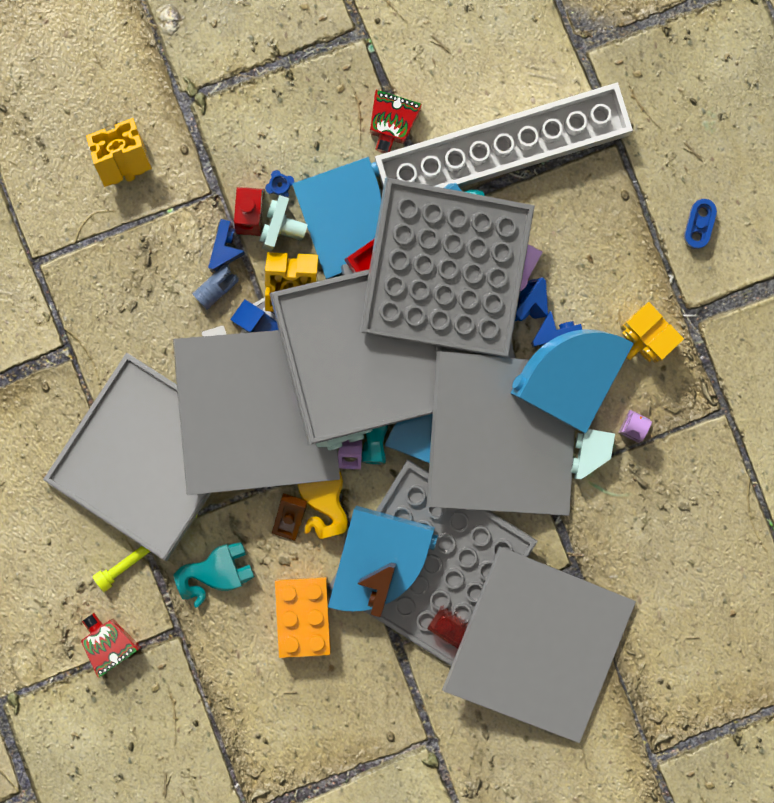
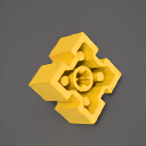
M134 118L115 124V129L106 132L105 129L86 135L94 166L104 187L118 184L123 180V176L126 181L131 182L135 179V175H141L152 169Z
M267 252L265 311L274 312L270 298L271 292L318 282V255L298 254L296 259L288 258V253Z
M650 302L643 305L621 326L624 330L622 335L634 343L626 357L628 360H631L640 352L648 362L652 360L654 363L663 360L684 340L674 327L664 320L663 316Z

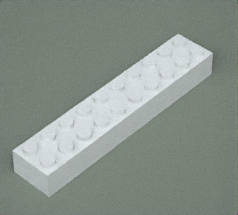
M617 82L375 156V162L383 187L386 177L441 188L450 183H457L459 187H463L627 137L632 133L633 129Z

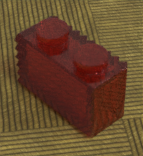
M443 605L437 610L427 629L458 649L469 622L466 623L465 619L462 620L461 616L457 617V614L453 615L452 611H449L448 608L444 609Z

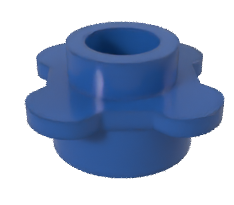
M275 170L271 173L270 182L265 187L266 192L288 198V191L292 183H294V178Z

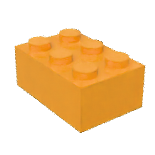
M327 577L276 579L275 594L279 658L330 655Z

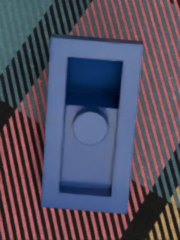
M220 220L208 267L210 271L216 272L223 265H228L245 255L243 250L227 247L228 243L232 244L235 234L231 221Z
M543 277L528 280L526 287L520 291L515 321H522L528 315L533 319L548 316L546 280Z
M245 299L230 319L248 333L279 330L277 321Z
M550 311L531 342L532 348L545 345L562 334L582 330L581 324L574 325V321L560 324V329L556 330L553 315Z

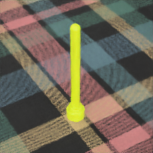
M141 546L110 570L106 569L103 572L100 570L92 577L100 589L106 592L113 586L112 583L115 582L117 576L151 551Z

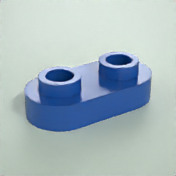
M709 199L696 201L690 209L684 232V241L692 249L703 248L710 240L717 208ZM700 208L707 211L705 217L699 215L698 211ZM694 232L700 234L701 238L699 241L693 240L692 234Z

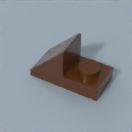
M283 493L272 534L296 541L307 508V501Z
M391 562L359 580V585L377 590V592L372 591L368 606L372 607L370 615L381 617L396 563Z

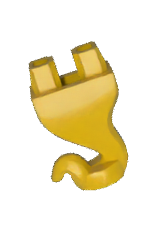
M339 471L340 480L297 484L301 498L306 500L311 508L329 516L333 521L331 525L326 526L320 517H311L306 522L305 534H308L312 527L315 528L319 539L346 533L347 516L339 502V495L343 486L341 471Z

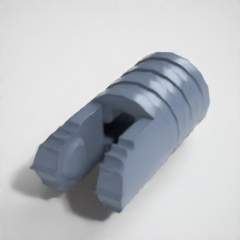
M223 265L192 293L206 310L239 281L236 274L230 275L231 271L228 265Z

